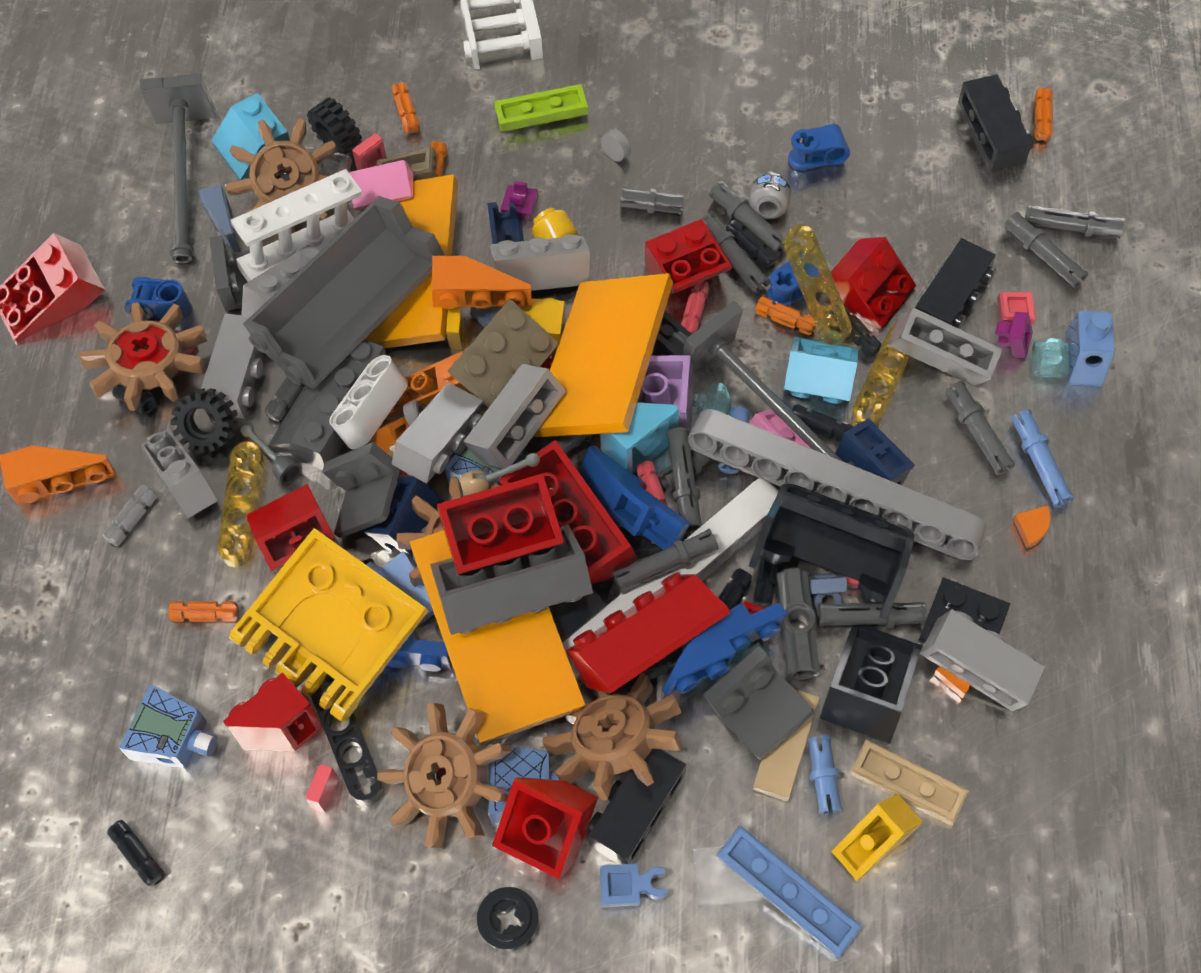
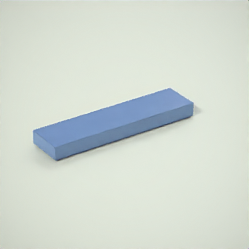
M741 825L736 828L715 855L835 957L839 958L862 928L857 921Z

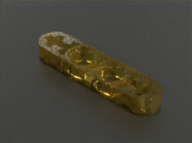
M797 224L785 235L783 240L784 249L820 338L826 344L838 345L851 333L850 319L815 233L810 227ZM796 236L799 240L804 239L805 244L803 246L801 242L794 241ZM805 263H811L817 267L819 272L817 277H811L804 271ZM823 292L828 295L830 306L820 305L816 300V293ZM832 324L834 327H839L841 331L839 333L835 330L831 331L829 326Z
M896 323L891 326L854 404L851 416L854 426L866 420L862 418V414L866 412L869 403L874 405L869 419L877 427L880 425L911 356L888 346ZM892 357L899 361L900 366L890 369L884 366L882 360ZM874 383H882L888 388V392L882 395L875 394L870 389V386Z
M248 441L236 445L231 452L217 545L218 553L223 562L229 567L234 568L241 567L250 560L254 536L248 521L242 525L234 526L230 524V520L238 512L249 514L258 509L264 468V457L258 445ZM247 454H252L253 458H249L247 465L249 472H245L242 459H246ZM242 482H250L252 484L249 493L245 495H237L235 493V488L238 484ZM234 535L238 536L237 542L241 550H236L235 555L231 556L228 550L234 549Z

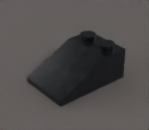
M852 625L819 719L890 744L903 711L922 645L866 625Z

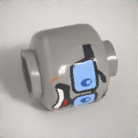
M773 172L759 175L751 186L749 196L750 207L764 219L781 217L787 212L790 204L791 187L788 180L781 174Z

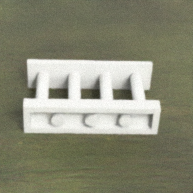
M459 0L468 39L463 41L466 59L472 58L474 70L480 69L478 54L522 46L524 49L529 48L531 60L543 59L542 38L533 0ZM513 3L514 6L519 5L520 8L516 9V13L471 20L469 10ZM512 25L524 27L525 30L521 31L520 35L478 42L475 41L474 36L476 31Z
M344 169L231 219L234 229L246 246L250 247V253L236 259L237 267L247 282L307 245L321 251L354 220V217L347 209V202L361 196L362 190L349 172ZM334 208V215L319 221V214ZM307 221L306 228L291 234V227ZM278 233L279 240L263 247L262 240Z

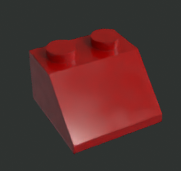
M516 777L513 781L492 846L560 879L577 860L598 796L566 781Z

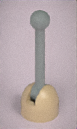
M530 453L525 460L489 475L478 469L466 472L460 477L463 492L467 496L487 490L490 487V481L527 466L536 467L540 462V458L537 454Z

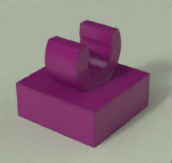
M514 181V185L507 186L500 209L501 212H508L509 203L512 202L516 205L517 217L520 216L521 220L531 222L539 197L538 190L528 188L527 183Z
M1015 312L1012 323L1005 321L997 323L995 335L999 336L998 345L1011 347L1013 358H1027L1033 334L1029 312Z

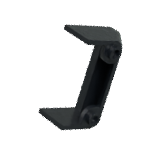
M783 484L766 517L749 567L755 569L761 556L765 561L772 564L788 562L792 556L850 577L859 581L858 589L866 600L873 603L883 602L879 617L886 620L906 573L915 535L909 528L799 485Z

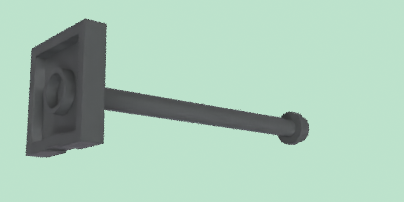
M201 73L167 78L140 79V91L156 124L173 123L175 244L170 247V255L173 261L177 263H188L194 255V248L188 244L185 121L216 118L215 106Z
M735 301L685 340L683 355H690L694 373L713 357L718 356L811 449L843 461L727 347L735 340L743 309ZM852 461L848 463L850 465L855 466V464Z

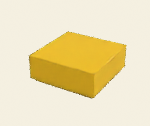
M456 307L448 309L446 334L449 348L451 350H462L464 319L462 308Z

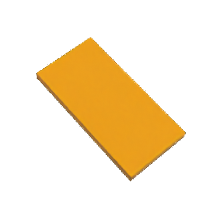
M454 174L413 181V198L398 201L403 206L414 228L435 235L445 256H452L458 193V180ZM432 274L365 339L384 346V348L445 340L448 309L433 307L431 291Z
M669 273L580 282L550 368V372L566 392L536 431L534 437L622 433L629 431L673 285Z
M444 531L409 542L468 710L472 708L486 713L476 732L480 746L585 708L583 697L549 607L541 612H528L514 616L507 622H494L483 625L469 633L451 635L430 564L452 558Z

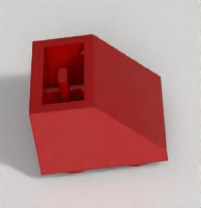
M703 219L645 242V265L651 275L669 273L673 281L671 293L673 294L729 271L732 268V265Z
M886 237L859 239L823 280V283L838 304H845L851 310L850 313L876 329L883 327L917 286Z
M308 484L245 515L255 541L271 572L275 575L314 528L339 545Z
M281 673L276 678H270L260 686L257 694L247 702H241L234 706L229 712L228 717L223 720L244 750L296 751L323 728L311 704L284 673Z

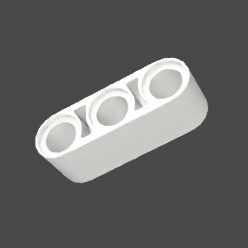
M381 355L376 357L366 366L330 417L329 423L350 449L360 448L370 441L408 386V381L390 356Z

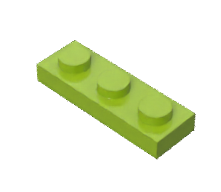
M582 84L494 101V108L501 132L589 115Z

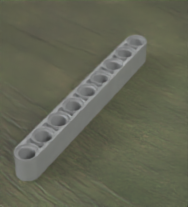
M705 409L700 412L688 436L689 446L704 456L780 487L783 484L799 485L904 525L914 533L915 542L957 559L972 560L978 556L986 526L984 521L974 514L713 409Z

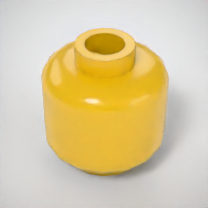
M548 208L538 214L533 220L534 225L531 232L534 238H561L568 234L578 236L577 228L563 210Z

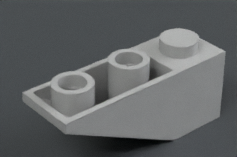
M170 429L152 435L147 442L140 445L187 518L218 501L201 471Z

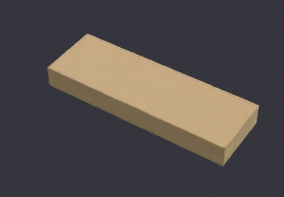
M800 690L796 691L810 704L814 714L761 760L752 789L753 791L787 802L820 698Z
M867 739L849 774L891 796L898 793L907 804L950 826H953L969 790Z

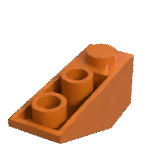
M432 256L431 291L433 307L445 309L475 307L486 309L489 307H503L509 299L520 308L531 307L530 284L467 256Z
M463 351L406 376L408 386L386 418L403 416L404 405L414 400L420 401L426 408L448 382L472 394L447 371Z
M31 445L0 455L5 490L17 505L32 503L41 497L54 493H65L74 487L87 483H98L107 477L116 475V470L104 454Z

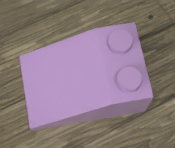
M690 355L651 356L637 403L675 405L679 409L678 428H687L689 434L691 432L694 372Z

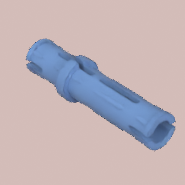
M1031 410L1020 411L1019 413L1022 418H1019L1017 414L1013 415L1011 421L1023 442L1021 447L1024 453L1029 454L1053 502L1054 508L1065 506L1066 504L1063 500L1071 503L1075 498L1070 492L1047 446L1049 440L1045 434H1041Z

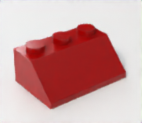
M543 473L437 504L440 521L458 575L564 544Z

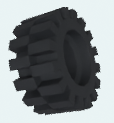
M327 97L308 111V122L312 125L311 129L313 132L317 133L316 137L322 140L323 144L333 140L338 150L335 155L343 157L362 142V135L359 134V127L354 125L356 123L355 120L349 117L350 113L347 110H343V105L337 103L335 99Z
M202 388L195 392L193 391L176 403L177 407L172 410L171 414L176 417L171 419V425H177V429L173 430L174 436L181 434L183 438L179 442L182 445H185L187 442L190 443L188 449L191 451H195L197 448H199V453L216 450L235 434L233 430L238 427V421L233 420L238 416L237 410L231 411L229 408L234 405L231 400L225 402L223 399L226 395L222 392L216 395V389L210 388L205 391V388ZM197 409H206L214 416L216 426L212 432H204L195 424L194 413Z

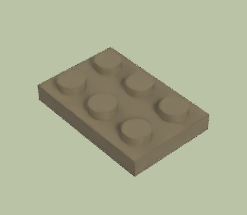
M509 299L447 371L473 395L483 400V403L489 408L521 364L540 367L559 343Z

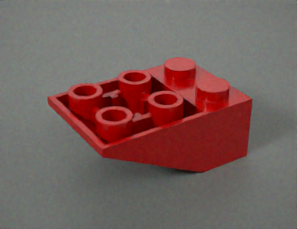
M53 233L0 285V315L13 341L18 342L83 311L105 288L82 246Z

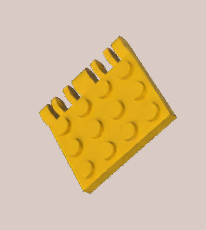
M314 528L230 632L229 639L240 647L246 645V651L254 655L266 644L271 633L275 635L278 639L265 654L262 661L263 664L271 668L279 662L275 668V673L278 675L284 673L295 687L300 686L308 677L301 689V692L307 697L317 691L328 674L334 681L322 695L319 706L325 710L332 707L330 714L339 721L344 722L351 716L363 695L425 617L428 610ZM313 666H317L315 670L311 673Z

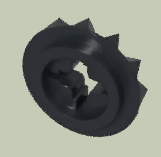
M515 887L496 889L483 899L478 908V930L482 938L493 948L511 951L520 946H525L536 933L539 919L536 904L521 889ZM515 904L514 917L522 926L510 924L501 934L502 921L494 912L507 914Z

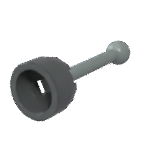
M245 424L241 427V434L245 437H250L273 460L272 472L280 483L287 485L299 477L302 465L290 455L277 456L254 433L252 425Z

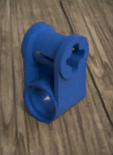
M829 124L823 127L796 131L791 138L793 149L788 155V163L796 170L806 171L823 166H836L845 162L850 156V149L841 127L837 124Z
M802 251L789 262L772 272L770 276L771 287L768 289L767 298L774 300V304L779 302L791 307L808 294L818 290L824 284L823 280L828 273L806 251Z
M136 277L133 279L132 296L124 307L125 311L131 315L132 303L139 302L146 319H162L173 304L179 305L183 319L189 316L192 311V304L181 283L173 279L162 280L147 277Z

